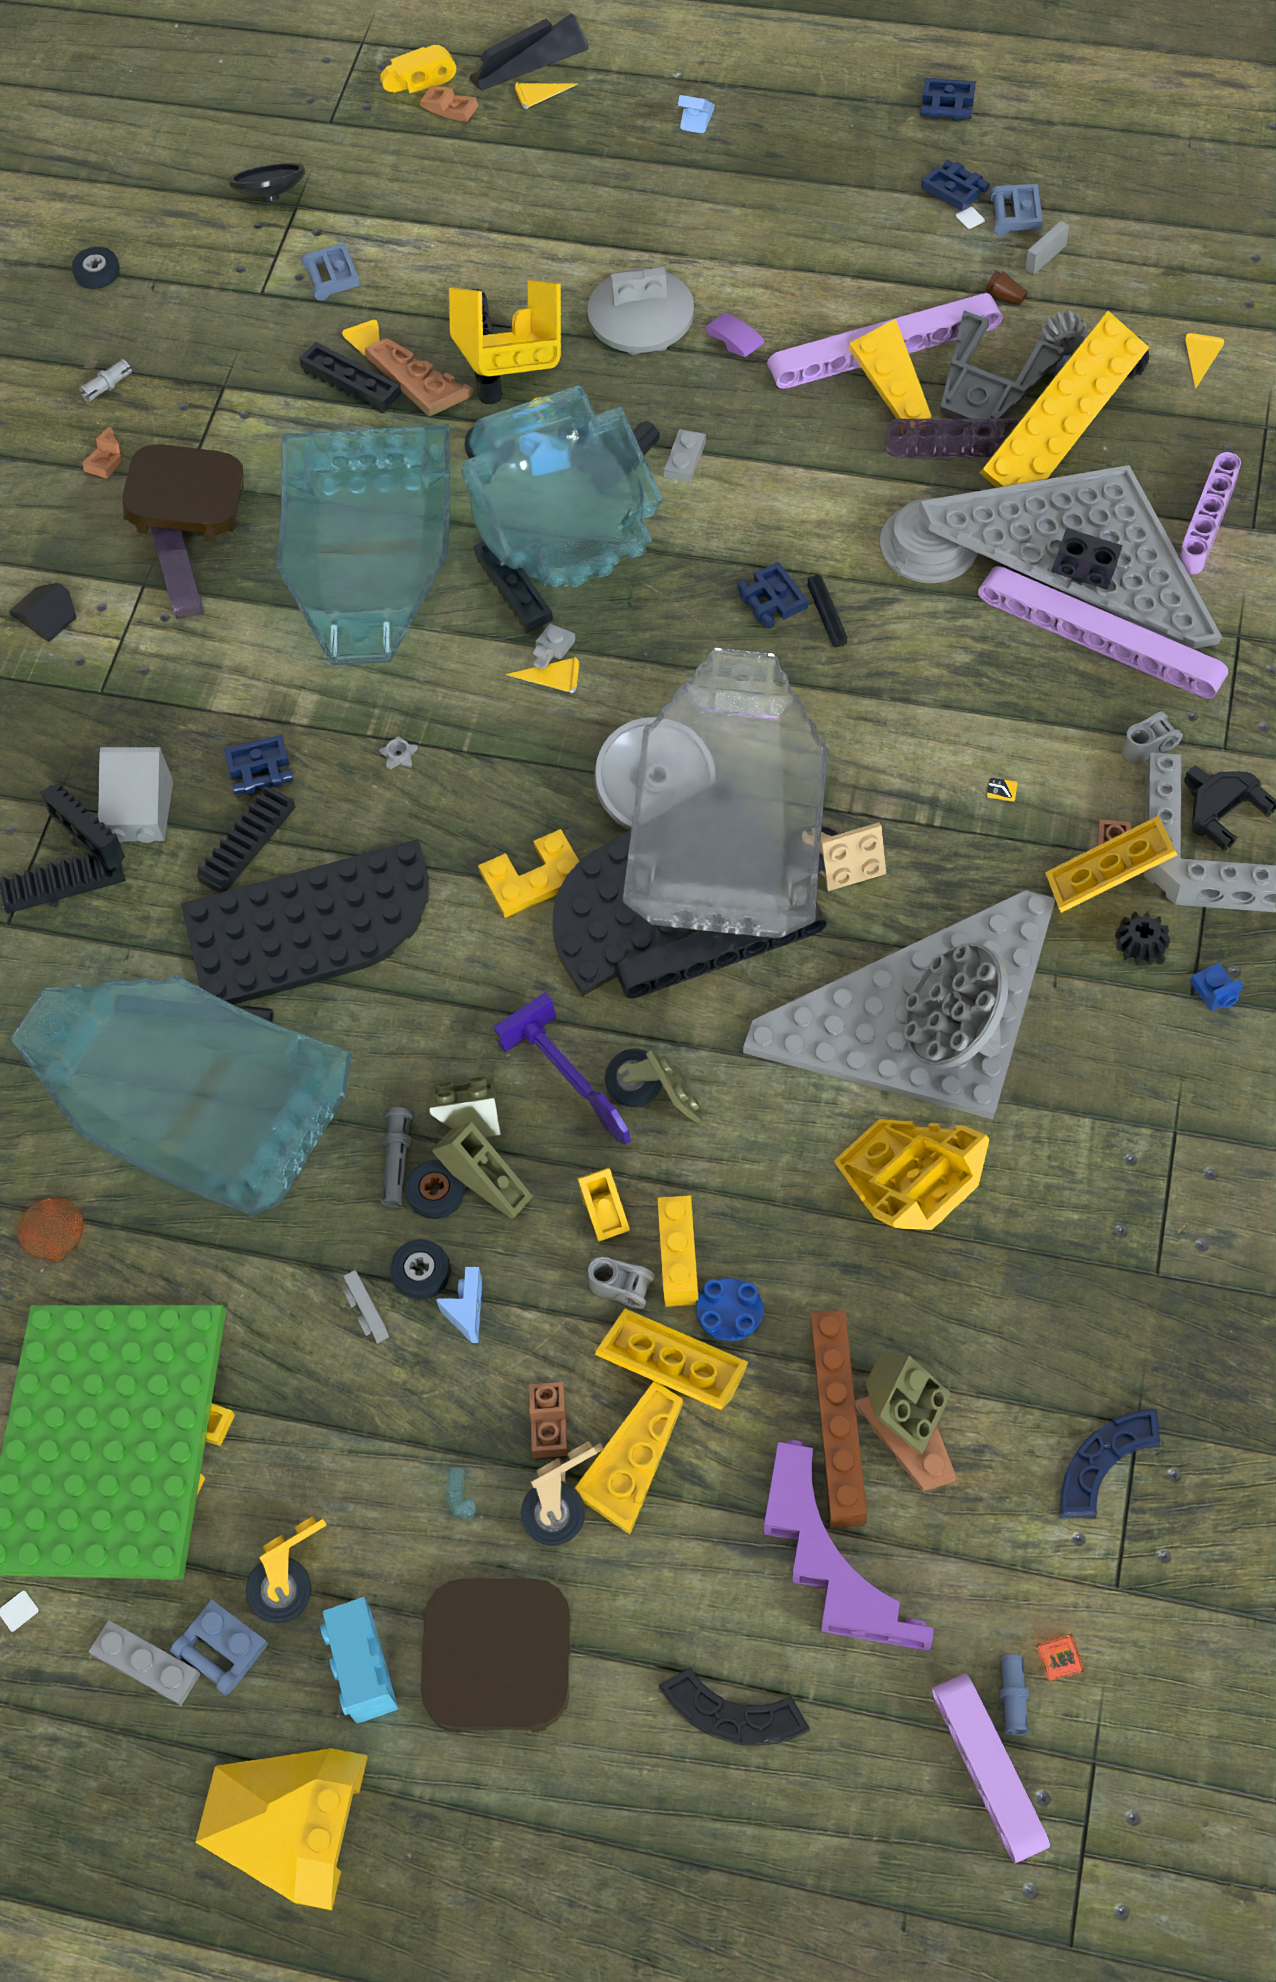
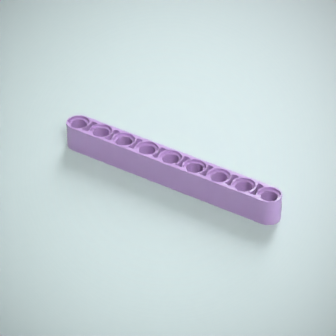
M984 293L895 319L907 351L912 353L957 340L964 310L988 319L989 327L986 331L996 328L1002 322V313L993 297L988 293ZM894 319L776 352L768 359V368L777 386L783 389L860 368L861 366L848 349L849 343Z
M995 566L992 568L978 589L980 598L991 606L1202 698L1211 699L1215 697L1228 675L1227 666L1215 658L1004 567Z

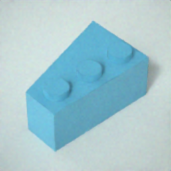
M365 1597L324 1610L325 1623L320 1624V1629L325 1645H331L333 1658L329 1659L334 1679L339 1680L341 1688L339 1700L344 1715L350 1714L356 1724L398 1710L370 1605Z

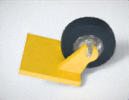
M311 1516L294 1527L297 1534L287 1540L284 1539L283 1535H280L263 1545L265 1553L259 1557L261 1562L252 1570L246 1584L247 1602L251 1610L259 1618L272 1623H283L296 1618L307 1606L311 1595L310 1578L305 1568L299 1562L289 1558V1548L325 1527L326 1523L323 1518L316 1522L314 1516Z

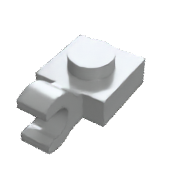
M549 624L536 640V648L533 655L537 656V659L534 661L533 666L544 670L553 657L561 660L574 644L575 633Z

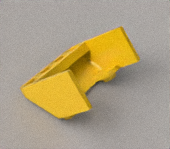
M527 280L528 308L519 309L515 312L512 318V332L483 335L482 291L455 287L449 288L450 335L477 374L495 376L550 369L559 363L561 357V283Z

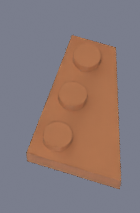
M869 1396L855 1400L858 1412L864 1415L872 1425L873 1431L881 1440L883 1439L895 1454L896 1460L922 1492L956 1481L954 1469L937 1425L924 1453L918 1454L874 1416Z

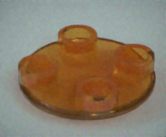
M47 1198L33 1204L23 1214L18 1225V1239L22 1248L31 1256L56 1262L61 1260L78 1243L85 1229V1222L81 1212L72 1202L62 1198Z

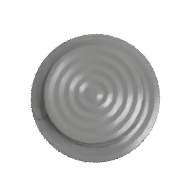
M936 498L915 500L895 512L882 528L880 550L885 562L899 575L922 583H940L962 575L973 565L978 552L929 531L920 514L919 505L920 501Z

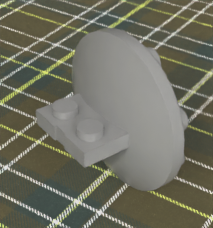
M665 267L630 269L611 274L610 277L602 281L594 289L588 301V321L598 339L612 348L625 351L630 355L664 351L668 346L684 336L690 328L694 317V301L688 287L674 275L665 272Z
M967 943L960 944L942 955L938 954L933 957L930 966L924 972L913 993L907 997L905 1002L907 1013L904 1037L907 1039L911 1052L918 1060L934 1068L946 1069L966 1062L978 1052L990 1058L1000 1054V1020L1008 997V975L1002 959L994 951L980 944Z

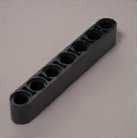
M804 895L625 958L616 964L614 971L626 998L634 999L813 936L821 932L826 927L827 922L813 895Z

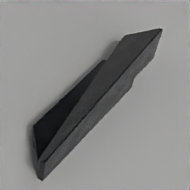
M572 13L553 26L547 19H544L485 50L480 58L483 64L478 72L471 74L470 80L480 90H485L589 49L588 43L575 15Z

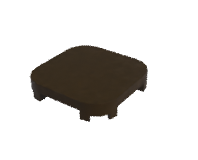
M164 444L142 447L135 452L131 459L122 495L124 520H128V522L135 525L137 532L143 534L148 533L149 526L204 532V541H215L216 535L227 531L233 533L236 527V515L241 490L243 489V465L238 458L221 451Z
M458 1579L448 1581L436 1589L428 1600L424 1615L421 1671L422 1703L433 1721L445 1730L459 1733V1730H531L534 1733L546 1730V1727L559 1719L563 1711L567 1710L570 1696L569 1656L571 1622L567 1600L559 1588L548 1581L539 1579Z

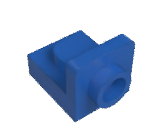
M1220 963L1192 975L1190 980L1210 1011L1219 1007L1228 1008L1235 1004L1243 987L1240 979L1231 980Z

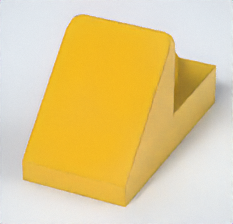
M608 1167L577 1178L581 1198L587 1208L597 1240L602 1241L630 1231L610 1168Z

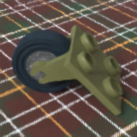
M632 1048L620 1052L610 1061L605 1073V1084L609 1094L618 1103L627 1107H641L653 1101L660 1090H666L677 1109L696 1124L702 1121L697 1112L700 1108L697 1099L690 1091L687 1093L682 1085L686 1082L682 1072L676 1065L672 1067L665 1056L660 1058L652 1050L647 1052L642 1049Z

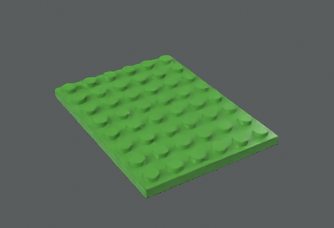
M31 1305L0 1456V1576L184 1580L226 1309L222 1305Z

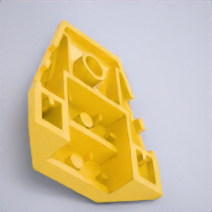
M879 1119L834 1160V1163L874 1218L894 1228L932 1230L979 1186L989 1138L986 1134L965 1125H956L954 1129H944L940 1127L939 1123H929L928 1127H918L912 1121Z
M329 1748L215 1766L195 1842L295 1904L332 1911L341 1871L336 1867L353 1793L359 1794L368 1756Z

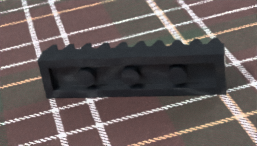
M317 342L299 358L300 365L305 374L311 372L315 379L319 376L323 383L327 381L330 387L336 385L340 392L344 389L348 396L353 394L357 401L361 398L365 405L369 402L373 409L378 407L382 414L401 395L399 384Z
M499 534L474 546L478 562L482 564L483 570H486L489 579H492L493 585L497 586L498 592L502 593L505 602L507 601L510 610L513 609L514 616L518 617L519 623L524 626L526 633L553 620L551 609Z
M57 784L51 785L40 792L49 815L110 870L121 863L125 855L115 833L112 834L111 829L106 828L103 822L100 823L97 816L93 817L92 812L87 811L84 805L81 806L79 800L75 801L72 794L69 795L67 789L63 790L62 785Z
M265 786L262 797L258 795L256 797V804L249 805L248 814L243 812L242 821L240 823L235 822L233 832L229 830L227 832V839H221L220 847L213 849L212 857L205 858L204 867L199 865L197 873L199 882L218 893L227 891L296 808L294 801L276 790Z
M86 853L81 860L77 857H72L70 863L61 860L59 866H55L52 863L48 864V869H43L39 866L36 867V872L34 873L25 870L23 876L16 873L12 874V879H7L3 876L0 878V893L3 908L9 914L126 881L122 861L119 865L109 870L95 856Z

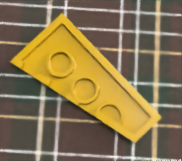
M896 319L849 343L848 349L907 434L930 422L932 416Z
M656 1381L651 1384L575 1487L586 1505L629 1535L632 1532L683 1405L682 1398Z

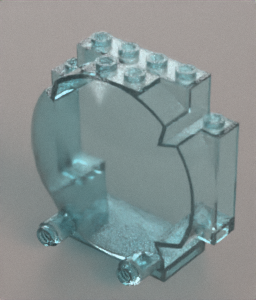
M582 384L477 420L469 440V445L475 457L465 460L461 474L470 492V507L476 528L485 544L500 559L502 565L506 564L512 569L522 567L527 576L539 580L542 587L550 584L552 587L560 585L565 587L570 584L573 587H577L586 583L589 577L598 575L601 578L611 574L621 558L629 556L630 559H633L646 552L645 549L651 542V537L642 518L654 515L663 498L622 406L595 415Z

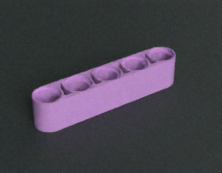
M1224 452L1216 457L1184 538L1179 558L1188 574H1198L1203 570L1235 488L1241 460L1234 453Z
M964 1673L933 1687L932 1693L935 1702L1012 1861L1016 1864L1050 1848L1047 1834L968 1674Z

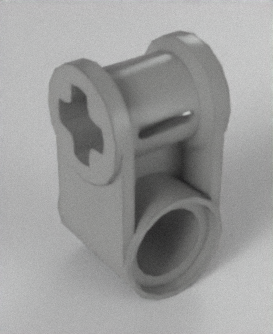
M1158 712L1150 718L1129 727L1122 747V755L1131 763H1142L1149 759L1150 753H1162L1174 748L1183 738V734L1180 730H1175L1167 721L1168 716L1165 712Z
M599 1257L590 1263L588 1283L593 1294L620 1302L631 1308L643 1309L645 1307L646 1300L644 1297L648 1285L655 1278L652 1271L642 1266L626 1264L609 1257ZM602 1272L612 1276L611 1279L604 1282L597 1280L595 1277Z

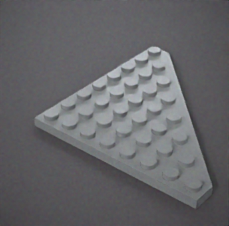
M1130 465L920 501V514L928 530L1189 648L1197 649L1217 645L1222 638ZM1066 528L1123 545L1115 572L1107 590L1051 572Z
M1023 891L752 1020L743 1046V1053L994 1120L1055 905V898ZM975 943L983 945L994 951L1002 959L1008 975V997L1000 1020V1054L990 1058L978 1052L966 1062L952 1068L938 1069L931 1067L913 1055L908 1046L907 1039L904 1037L907 1013L905 1008L906 999L913 993L918 981L930 966L934 956L942 955L960 944Z

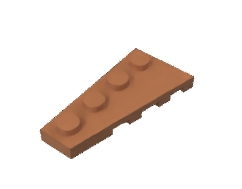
M388 338L365 348V357L387 378L399 384L401 391L428 417L473 396V388L467 384L461 386L455 382V377L452 375L437 372L434 370L433 364L426 360L419 361L415 359L414 353Z

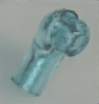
M453 1467L448 1471L445 1490L446 1499L456 1519L461 1521L463 1518L472 1519L475 1516V1502L470 1499L464 1500L463 1498L466 1472L461 1468Z

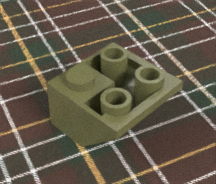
M475 1076L469 1078L467 1082L454 1084L453 1081H443L430 1088V1115L451 1129L472 1122L484 1137L500 1135V1120L494 1078L486 1079L485 1076Z
M880 1353L866 1381L874 1416L918 1454H923L952 1393L911 1356Z

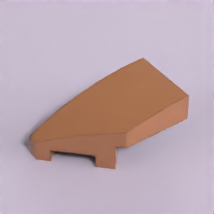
M108 427L96 438L97 449L82 462L84 472L108 479L122 462L119 444L114 437L112 427Z

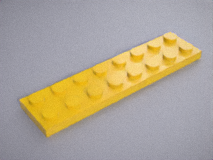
M1107 311L979 473L996 488L1047 479L1145 354L1149 346L1113 314Z

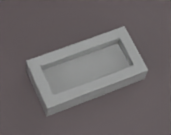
M1060 221L1028 249L1025 271L1034 275L1067 245L1069 225Z

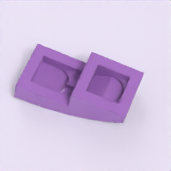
M728 313L722 314L705 326L708 336L724 341L729 352L746 357L764 344V339L754 329Z

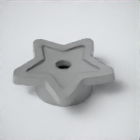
M398 736L391 740L386 747L380 748L379 751L387 758V769L390 770L398 765L410 768L412 767L411 756L417 751L418 746L408 744L407 741Z

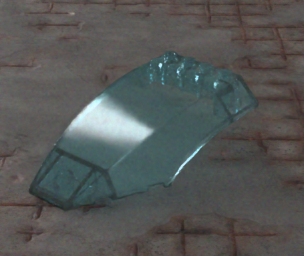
M449 424L283 434L281 518L275 567L331 665L391 662L448 556L450 531Z
M180 974L170 975L169 979L151 981L148 977L139 978L135 981L102 982V986L83 988L80 984L71 985L68 988H44L10 1038L80 1136L166 1182L252 1217L280 1205L345 1098L352 1057L349 1050L282 1027L236 1007L183 979Z

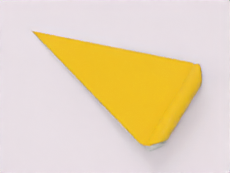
M517 82L515 84V91L522 107L528 109V107L579 83L519 84Z
M377 320L361 323L342 332L343 337L364 356L366 347L380 341Z
M1195 333L1186 334L1185 341L1195 389L1223 347V338Z
M574 657L550 663L544 670L534 667L505 675L574 693L577 688L579 661Z

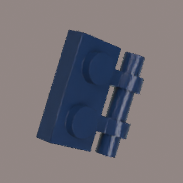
M925 78L922 103L932 105H921L920 115L930 116V119L948 117L953 118V121H961V118L971 119L972 108H963V106L973 107L976 81ZM940 105H952V106H954V107H947V106H940Z
M949 160L944 162L942 168L937 166L922 180L921 184L923 190L960 211H964L978 198L979 190L985 193L990 186V183L983 180L982 175L976 172L972 174L965 170L964 165L958 162L953 163Z
M779 562L754 573L755 584L749 586L745 580L737 584L740 598L744 604L750 605L755 619L759 623H763L766 628L774 626L775 620L771 615L776 612L784 620L808 608V600ZM765 595L769 601L762 603L758 597Z
M282 734L224 749L231 779L243 777V781L232 783L235 795L245 792L249 795L256 793L257 789L264 788L265 786L277 788L283 786L282 783L293 781L291 769L280 772L278 770V767L290 765ZM269 770L270 773L256 778L252 777V774Z

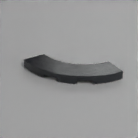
M691 1667L659 1685V1689L669 1704L688 1723L698 1730L725 1742L750 1746L772 1745L797 1738L810 1731L792 1696L764 1705L744 1706L724 1700L723 1697L706 1687L695 1675Z

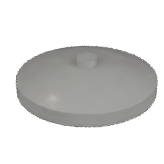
M658 717L633 720L615 730L604 742L597 757L594 770L595 789L603 808L613 820L628 830H632L713 785L716 781L714 762L704 742L686 726L673 720Z

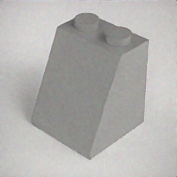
M100 747L99 822H103L106 828H110L112 834L115 833L120 843L124 841H141L144 843L165 841L173 778L161 748Z

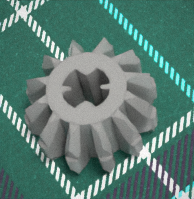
M1068 309L1064 314H1061L1057 311L1055 317H1047V323L1041 325L1040 340L1064 348V354L1069 355L1086 338L1088 334L1087 326L1078 312L1072 313Z

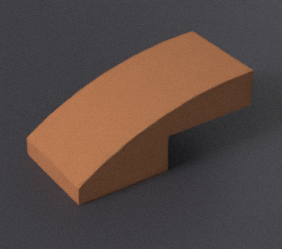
M430 86L420 100L421 107L449 119L468 122L479 106L476 97L455 96L452 87Z

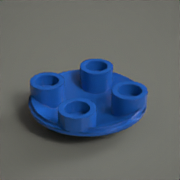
M733 1278L712 1279L704 1285V1289L699 1294L695 1312L698 1323L707 1334L723 1341H736L748 1337L758 1328L763 1317V1302L757 1287L753 1283Z

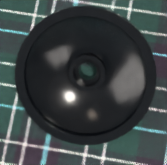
M298 163L265 165L234 174L228 181L230 187L235 191L250 197H264V201H274L279 199V194L289 191L303 178L305 167Z

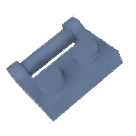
M1038 184L1002 185L991 189L990 196L991 201L994 202L996 221L994 222L996 234L1005 235L1009 231L1042 230L1043 219ZM1005 199L1012 200L1014 217H1006Z
M345 243L307 253L301 258L303 267L308 270L313 283L314 296L319 301L326 300L330 294L360 286L359 277ZM324 263L330 278L329 281L323 282L317 267L318 264Z
M211 1599L187 1631L174 1642L170 1649V1654L179 1660L182 1658L217 1684L216 1689L227 1696L264 1651L268 1642ZM199 1638L234 1664L230 1671L225 1672L193 1647Z

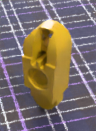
M432 45L427 48L422 47L390 59L392 65L386 66L381 72L380 81L384 89L389 92L395 93L408 89L409 93H414L430 88V86H437L450 81L456 73V65L451 54L440 45Z

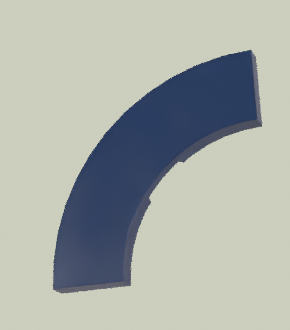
M1157 1409L1141 1410L1117 1417L1096 1432L1094 1431L1076 1451L1064 1476L1059 1502L1060 1518H1095L1097 1515L1099 1487L1108 1471L1123 1457L1135 1451L1159 1447L1161 1441Z

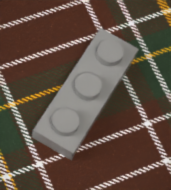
M110 1620L107 1621L88 1651L97 1659L182 1706L201 1674L195 1668Z

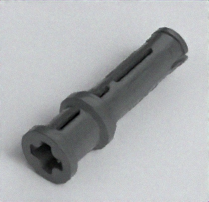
M391 1107L385 1110V1118L388 1122L387 1133L383 1136L382 1142L386 1147V1162L381 1204L392 1208L402 1206L406 1150L412 1143V1138L409 1136L410 1121L414 1118V1112L404 1107Z

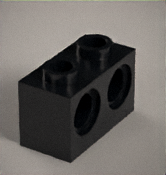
M1066 528L1051 572L1107 590L1115 572L1123 545Z

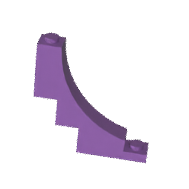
M788 1440L786 1443L778 1442L764 1522V1534L798 1540L793 1569V1583L827 1589L821 1632L930 1651L934 1628L926 1627L927 1623L918 1619H905V1622H898L900 1602L884 1594L859 1575L843 1558L830 1539L815 1502L812 1485L813 1448L807 1447L806 1443L797 1440Z

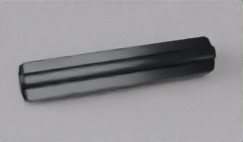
M819 574L810 576L807 579V586L834 647L846 645L847 634L822 576Z

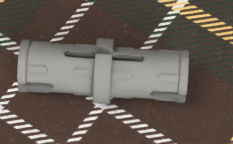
M120 359L105 371H98L95 378L79 387L81 393L85 392L81 394L87 402H91L104 391L114 389V385L132 374L130 368L126 369L130 367L124 359Z

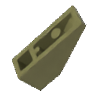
M472 1122L451 1129L432 1149V1152L455 1178L510 1219L514 1218L533 1197Z

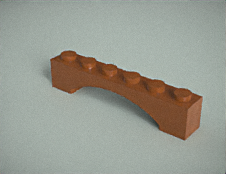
M845 1310L812 1312L810 1330L821 1418L830 1528L865 1526L867 1510Z

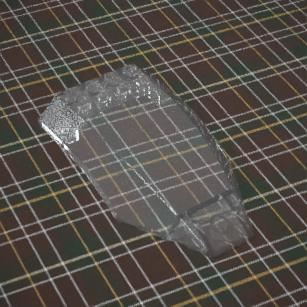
M714 648L708 655L707 661L701 663L696 669L695 675L690 681L684 683L672 696V701L660 710V715L651 725L648 724L643 730L623 902L652 925L781 938L815 921L821 827L829 749L826 743H822L817 735L814 722L808 718L807 710L798 694L795 695L789 685V678L780 669V662L775 654Z

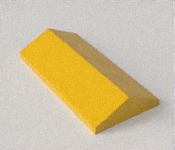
M1158 815L1045 872L1062 913L1177 856V852Z
M624 1309L595 1354L719 1410H722L732 1400L748 1365V1361L628 1309Z

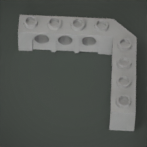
M1150 753L1145 772L1144 822L1159 815L1176 849L1177 856L1144 871V877L1150 883H1156L1164 890L1166 897L1174 905L1276 912V865L1181 859V755Z

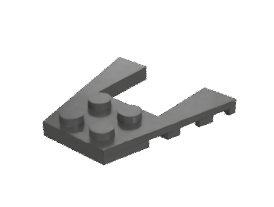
M964 310L940 406V413L991 432L1063 358L1064 348L1039 339L1016 382L1002 378L968 364L989 327V320Z

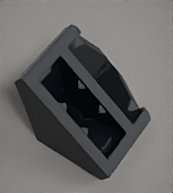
M59 583L34 588L9 610L11 616L48 642L77 618L69 590Z

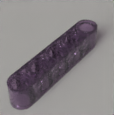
M894 419L886 427L885 449L889 455L895 457H992L1019 423V420Z
M150 526L176 620L204 613L182 531Z

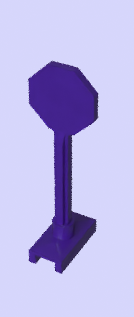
M545 992L493 1027L500 1037L497 1040L498 1045L505 1052L525 1038L531 1044H535L574 1089L590 1102L601 1123L615 1140L625 1145L631 1141L629 1130L616 1108L602 1093L592 1090L585 1078L545 1035L546 1031L543 1029V1026L556 1018L553 1001Z

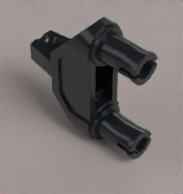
M1196 765L1186 772L1184 783L1192 790L1191 793L1195 797L1192 830L1198 835H1206L1223 852L1227 851L1235 843L1237 836L1232 834L1218 821L1242 801L1251 802L1266 817H1269L1271 813L1273 814L1276 811V799L1261 787L1260 780L1252 773L1242 771L1218 772L1214 776L1207 774Z

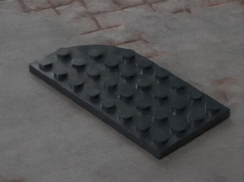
M725 777L599 847L576 864L563 881L555 900L553 938L556 951L566 972L582 996L616 978L614 967L621 960L693 934L791 878L793 870Z
M419 840L409 841L181 903L203 1002L225 1006L239 1004L355 972L375 965L394 954L393 950L406 938L410 939L422 921L421 916L426 903L429 901V877Z

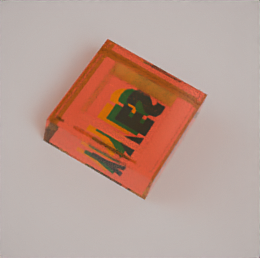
M1073 1634L1037 1643L1036 1648L1048 1682L1084 1672L1085 1668Z

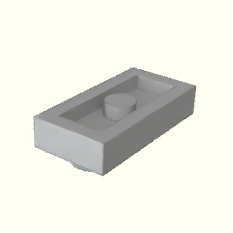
M679 429L664 468V478L691 483L706 443V434Z
M356 1270L344 1275L343 1277L348 1288L342 1291L351 1308L358 1306L362 1315L357 1317V1320L365 1336L372 1333L377 1344L389 1338L385 1325Z

